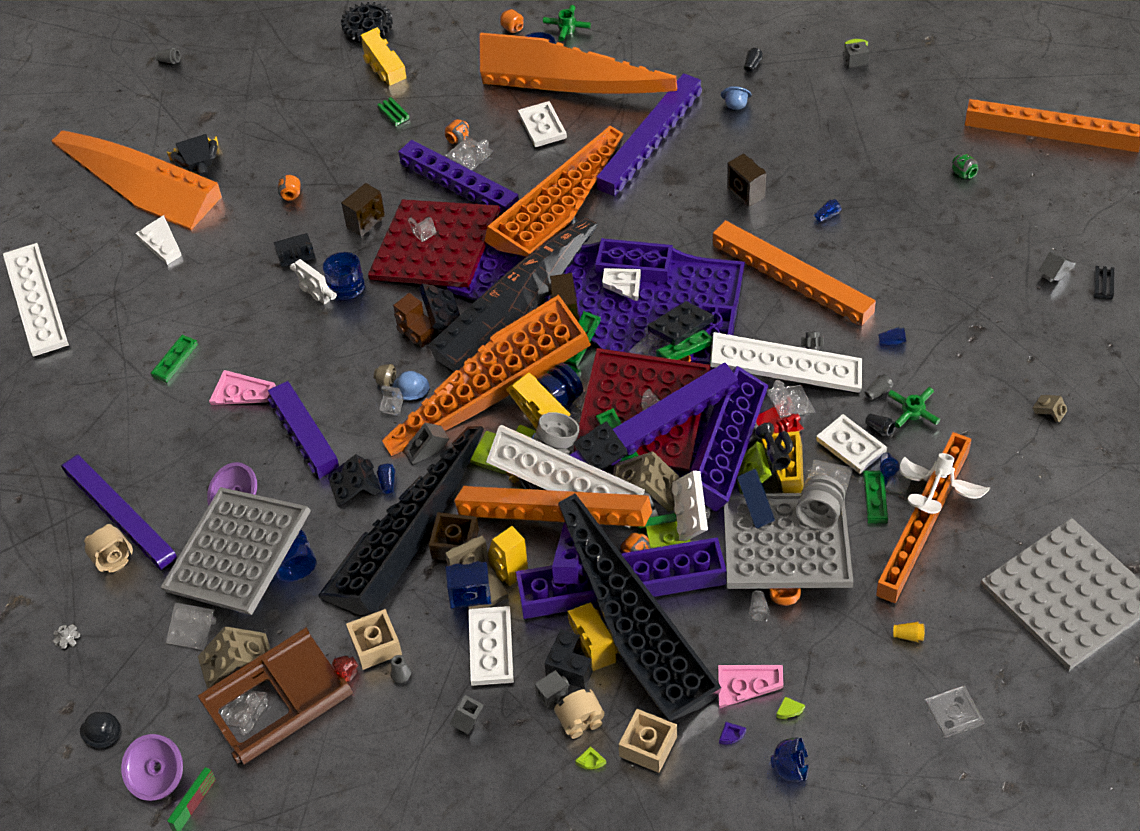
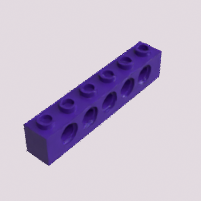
M564 522L552 565L554 583L579 584L580 577L584 575L585 569L567 525Z

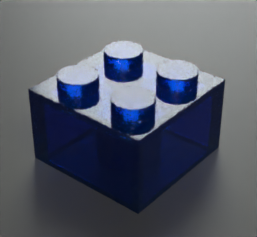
M476 561L471 564L445 566L450 608L492 604L487 562Z

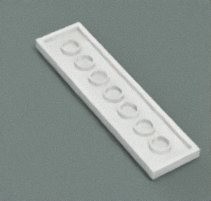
M35 243L3 253L33 357L68 346V340L38 244Z
M713 333L710 367L716 368L726 362L731 370L739 366L748 373L858 393L862 389V358Z
M503 425L498 427L486 461L546 490L643 495L645 492L644 489Z

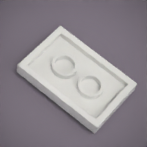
M550 101L518 110V115L535 147L567 138V133Z
M844 414L816 436L817 442L859 474L887 451V447Z
M692 471L672 482L679 541H687L708 530L700 471Z

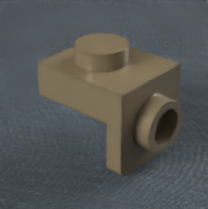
M1040 395L1033 406L1035 414H1052L1055 422H1060L1067 412V407L1061 396Z

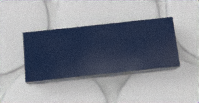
M756 469L738 476L737 478L755 527L758 529L775 521Z

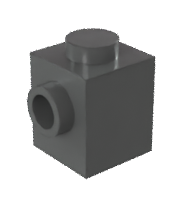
M865 41L845 45L843 60L847 62L849 68L868 65L869 50Z
M556 670L535 683L536 695L547 709L564 702L563 699L569 695L567 679L563 675L560 676Z
M465 695L457 707L450 725L469 735L484 705Z

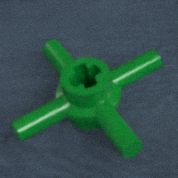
M928 387L920 396L910 395L907 398L893 390L888 393V397L902 404L904 412L895 421L896 428H900L908 419L917 420L920 417L935 425L940 422V418L925 410L926 405L924 402L934 393L931 387Z

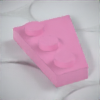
M224 370L209 402L211 405L265 403L270 398L268 390L276 387L273 382Z
M718 665V681L722 687L719 693V709L782 689L783 665Z

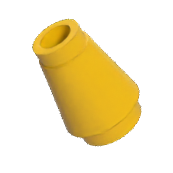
M919 621L898 624L893 627L894 638L913 642L924 641L925 627L924 624H919Z

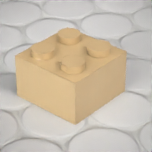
M385 609L346 624L349 637L363 670L390 660L396 655H402L399 640Z
M636 709L619 743V757L660 773L677 738V724Z

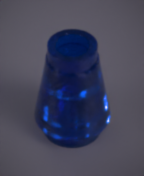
M836 199L828 200L814 216L818 222L839 215V212L842 210L841 205Z
M896 327L878 334L880 345H902V343H906L904 328Z
M883 453L880 457V471L886 476H894L899 471L900 464L890 453Z
M381 464L378 466L376 473L382 492L384 494H391L394 492L396 469L392 464Z

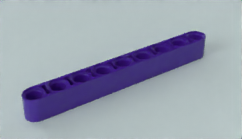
M78 454L61 465L65 474L159 570H162L177 559L173 549Z

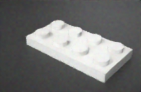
M510 606L469 609L471 686L514 683Z

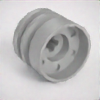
M548 412L540 417L534 440L570 455L579 434V426L574 419L565 414Z
M824 475L808 478L804 483L796 506L798 519L804 525L813 529L825 530L833 527L838 521L840 509L845 499L843 486L837 480Z

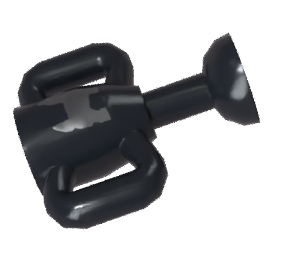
M766 422L757 427L756 435L767 442L765 454L771 464L770 471L773 475L776 470H782L790 464L791 459L788 454L793 449V442L786 431L780 432L776 440H774L772 436L774 425ZM782 440L786 446V449L781 445Z

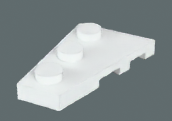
M164 215L135 233L136 237L167 265L182 256Z

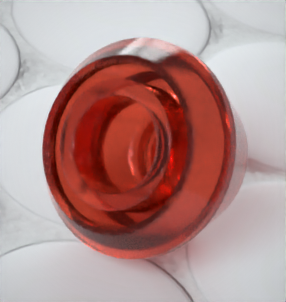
M347 655L337 657L332 662V666L339 677L342 676L347 683H350L358 673L356 668L359 665L353 656L350 658Z

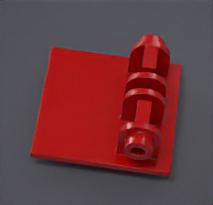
M782 403L759 414L756 420L758 426L766 422L772 423L774 425L773 434L782 431L796 432L804 429L799 423L801 420L799 414H791Z

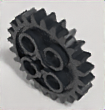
M361 2V6L355 4V8L349 7L350 11H345L341 19L344 34H347L348 38L352 36V40L358 38V41H361L362 34L377 27L380 30V35L385 36L384 32H389V29L392 28L391 24H393L390 9H386V6L382 7L381 3L376 5L375 2L372 5L369 2L366 5Z

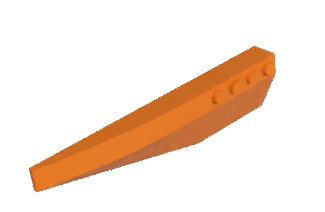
M480 33V73L483 84L602 94L654 93L677 91L678 89L675 75L657 70L652 72L646 69V67L639 66L638 68L631 66L626 61H623V63L617 62L615 58L591 51L585 53L580 48L573 47L571 49L564 47V44L559 42L556 44L550 43L545 38Z
M612 126L606 128L488 225L485 242L498 251L528 256L553 238L573 220L595 184L596 177L604 169L624 134Z
M63 130L52 140L55 146L64 153H68L72 159L80 162L81 166L89 169L90 173L106 185H110L116 193L119 192L125 200L132 202V205L157 217L164 215L167 221L188 230H192L222 198L217 182L126 146Z
M559 295L555 296L491 336L490 341L485 346L482 345L471 359L468 358L461 369L452 373L434 391V394L429 399L426 398L421 403L422 406L415 412L412 411L407 416L408 419L403 424H399L382 442L390 455L393 456L404 451L405 447L424 423L440 425L444 431L462 423L509 396L510 394L506 389L523 375L530 373L537 379L591 346L587 334Z

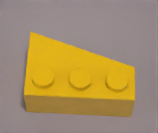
M378 27L362 34L363 59L366 64L369 63L375 73L377 72L380 75L381 80L391 86L406 79L404 64L394 50H389L387 47L388 41L386 39L382 40Z
M530 373L523 375L506 389L536 429L539 419L543 414L558 412L567 416L571 415Z
M787 432L793 442V449L788 454L791 461L786 468L776 470L774 474L783 493H801L804 481L800 432ZM779 433L772 435L774 440H776ZM761 438L764 450L766 452L767 442L765 439ZM782 440L781 445L786 449V446Z
M513 526L493 538L488 551L490 566L496 571L497 577L502 582L505 581L509 586L517 582L516 571L528 569L525 539Z
M590 602L569 610V624L573 632L580 635L581 648L585 657L592 659L593 671L616 663L615 654L618 653V650L606 625L601 620L598 609H595Z

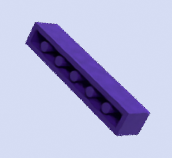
M289 381L269 389L270 398L267 399L272 409H276L275 413L278 420L284 422L283 426L286 433H291V439L295 447H300L299 452L303 460H308L309 463L307 464L311 473H316L319 479L332 473L339 467L337 456Z

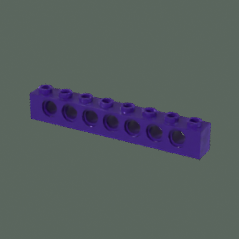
M410 140L398 151L400 164L404 167H408L417 174L435 181L444 188L454 191L471 202L483 205H498L500 208L498 216H501L519 201L517 193L413 140Z

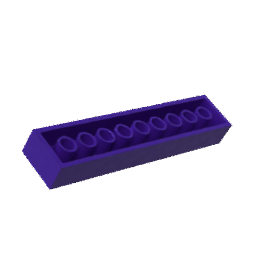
M718 537L621 553L653 597L726 585L727 571ZM552 565L516 571L524 619L568 612L590 602L593 607L599 606L585 571L584 575L580 577L579 584L554 583Z

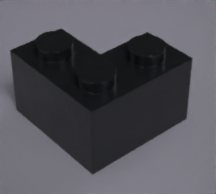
M560 629L544 665L546 676L556 670L560 676L563 675L567 679L569 684L585 689L592 675L593 668L591 658L579 655L581 650L580 635Z

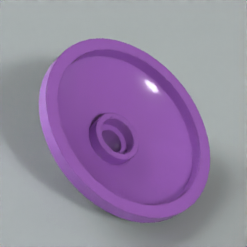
M239 462L230 463L222 467L210 482L207 493L208 506L220 487L256 495L257 479L253 470Z
M148 734L134 740L125 751L121 764L122 778L127 789L134 796L147 801L159 800L171 794L179 784L183 772V761L178 747L169 738L158 734ZM158 764L161 765L160 770L157 769Z

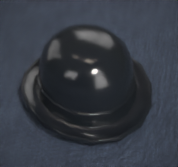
M93 712L83 721L80 727V736L89 746L106 748L113 745L119 738L121 731L120 723L110 713Z

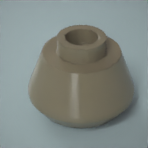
M393 364L380 365L379 368L375 369L373 378L384 389H389L396 379V368Z

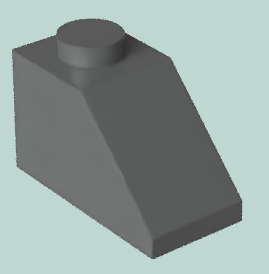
M1049 252L1038 271L1043 273L1042 277L1050 282L1053 280L1060 281L1076 263L1060 254Z
M424 423L405 447L404 452L410 462L415 464L439 453L449 441V437L442 426Z

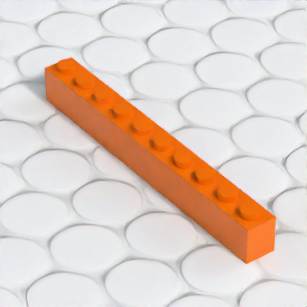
M969 99L965 126L1139 152L1140 125Z
M725 220L713 232V246L717 249L723 250L732 257L769 275L776 281H780L791 289L815 300L822 306H826L835 313L850 319V321L863 326L874 314L876 300Z
M953 432L943 453L954 457L952 467L955 468L954 480H956L969 454L972 439ZM936 471L932 473L922 493L927 498L936 479ZM950 474L946 478L940 477L932 500L940 502L942 507L952 489ZM915 507L878 581L877 597L896 603L940 512L932 514Z
M463 486L455 498L458 515L485 518L565 522L558 503L576 493L598 524L645 527L652 513L649 495Z

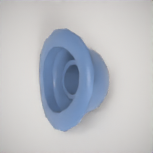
M737 86L727 87L721 92L722 99H725L727 107L732 110L743 109L747 104V99L752 96L749 90Z
M406 371L401 373L394 381L392 392L397 398L402 400H417L424 397L430 387L429 382L423 375L414 371Z

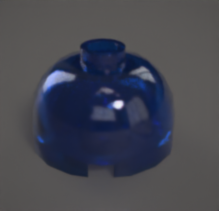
M799 737L785 739L778 743L774 750V755H771V766L773 769H776L777 774L783 780L801 782L806 781L808 778L809 764L805 765L804 758L808 757V753L803 739Z

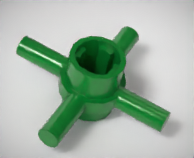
M570 5L569 9L561 10L558 13V19L543 17L544 24L558 26L560 31L559 41H564L566 34H572L575 31V27L591 28V22L576 21L574 17L576 7L574 5Z

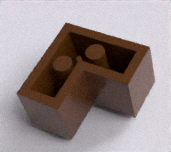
M408 293L393 305L397 330L402 335L405 334L414 344L417 343L423 348L438 336V329L432 328L429 317L424 314L422 302L415 296Z

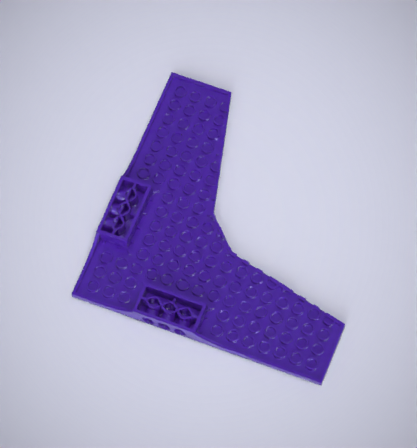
M601 238L599 242L582 245L580 253L573 257L571 266L566 267L564 270L565 274H573L579 319L583 311L601 318L591 339V342L597 348L658 357L656 356V350L670 343L648 332L647 325L685 301L714 315V321L698 332L704 330L711 337L714 332L733 336L745 262L697 257L683 253L673 248V245ZM487 243L469 288L447 286V289L453 294L477 300L527 256L498 251ZM604 268L640 269L638 301L604 288L602 283ZM550 295L545 297V303L549 301ZM712 346L691 354V362L710 365ZM714 405L707 406L701 412L690 471ZM673 470L680 478L690 473Z

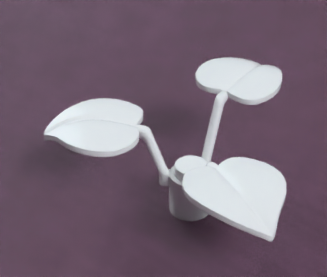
M946 453L938 455L937 461H935L931 470L912 463L906 457L902 459L900 464L901 474L915 481L929 480L932 473L936 471L935 474L937 476L928 498L920 494H911L907 499L910 505L927 513L935 514L941 511V503L932 500L940 477L946 478L950 474L951 486L955 487V491L958 494L968 498H980L989 491L990 487L962 480H954L955 468L952 467L954 457Z

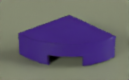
M725 722L719 744L728 745L738 742L744 737L746 728Z

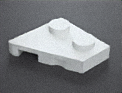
M604 268L603 287L638 301L641 271L640 269Z

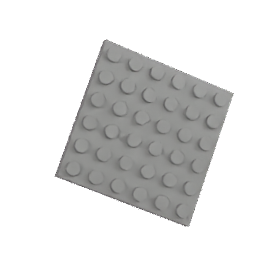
M220 487L160 588L168 593L252 615L311 510L304 505Z
M765 493L775 521L757 529L753 523L744 495H730L729 501L724 505L727 589L853 588L845 499L840 509L837 523L829 529L818 530L804 525L796 515V506L801 493Z
M1073 518L983 578L980 584L1068 670L1074 668L1140 620V579Z

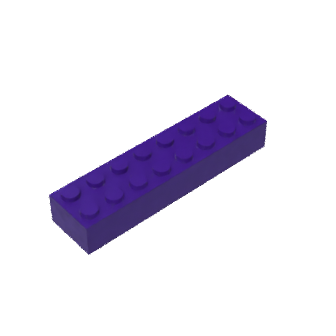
M739 366L732 370L738 378V388L732 395H725L714 405L690 471H700L704 505L714 511L719 510L729 501L769 386Z

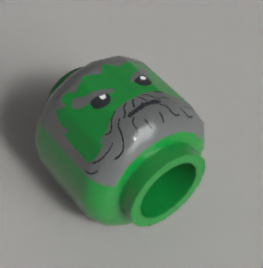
M967 153L955 156L952 161L953 172L962 179L973 178L978 172V162Z

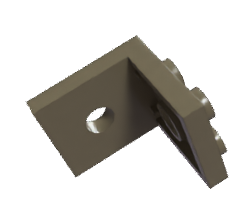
M653 451L615 464L613 476L644 489L668 512L674 510L675 501L674 494L672 493V482L680 477Z
M483 536L473 538L467 543L453 547L445 553L450 580L468 610L489 608L508 599V593L489 564L487 545ZM478 587L486 588V590L481 593L475 591Z
M225 626L198 655L207 689L228 677L237 666L244 667L269 651L270 646L266 633Z

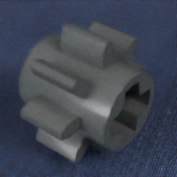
M805 332L806 337H801V346H806V349L820 351V346H824V337H820V332Z

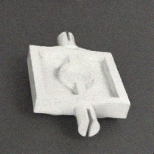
M299 259L290 266V270L295 272L299 278V287L304 292L307 291L316 301L319 300L325 305L330 299L336 298V293L327 286L325 277L304 261Z

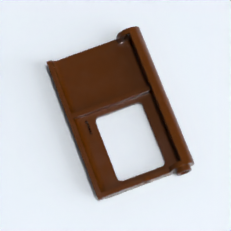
M307 627L202 692L198 695V698L233 750L231 755L237 764L241 762L242 765H245L353 693L346 680L342 676L339 677L310 635ZM268 680L288 707L289 712L246 741L240 743L220 716L219 710L263 681Z

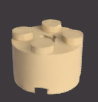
M107 524L92 535H88L84 540L87 556L101 572L104 570L110 573L121 569L129 561L127 559L129 554L132 555L133 552L129 541L118 528L113 527L111 524Z
M585 689L571 693L563 699L564 703L561 706L557 704L554 708L566 734L570 735L572 739L580 737L584 730L589 728L595 730L602 725L601 720L604 717V711L591 689L587 693Z

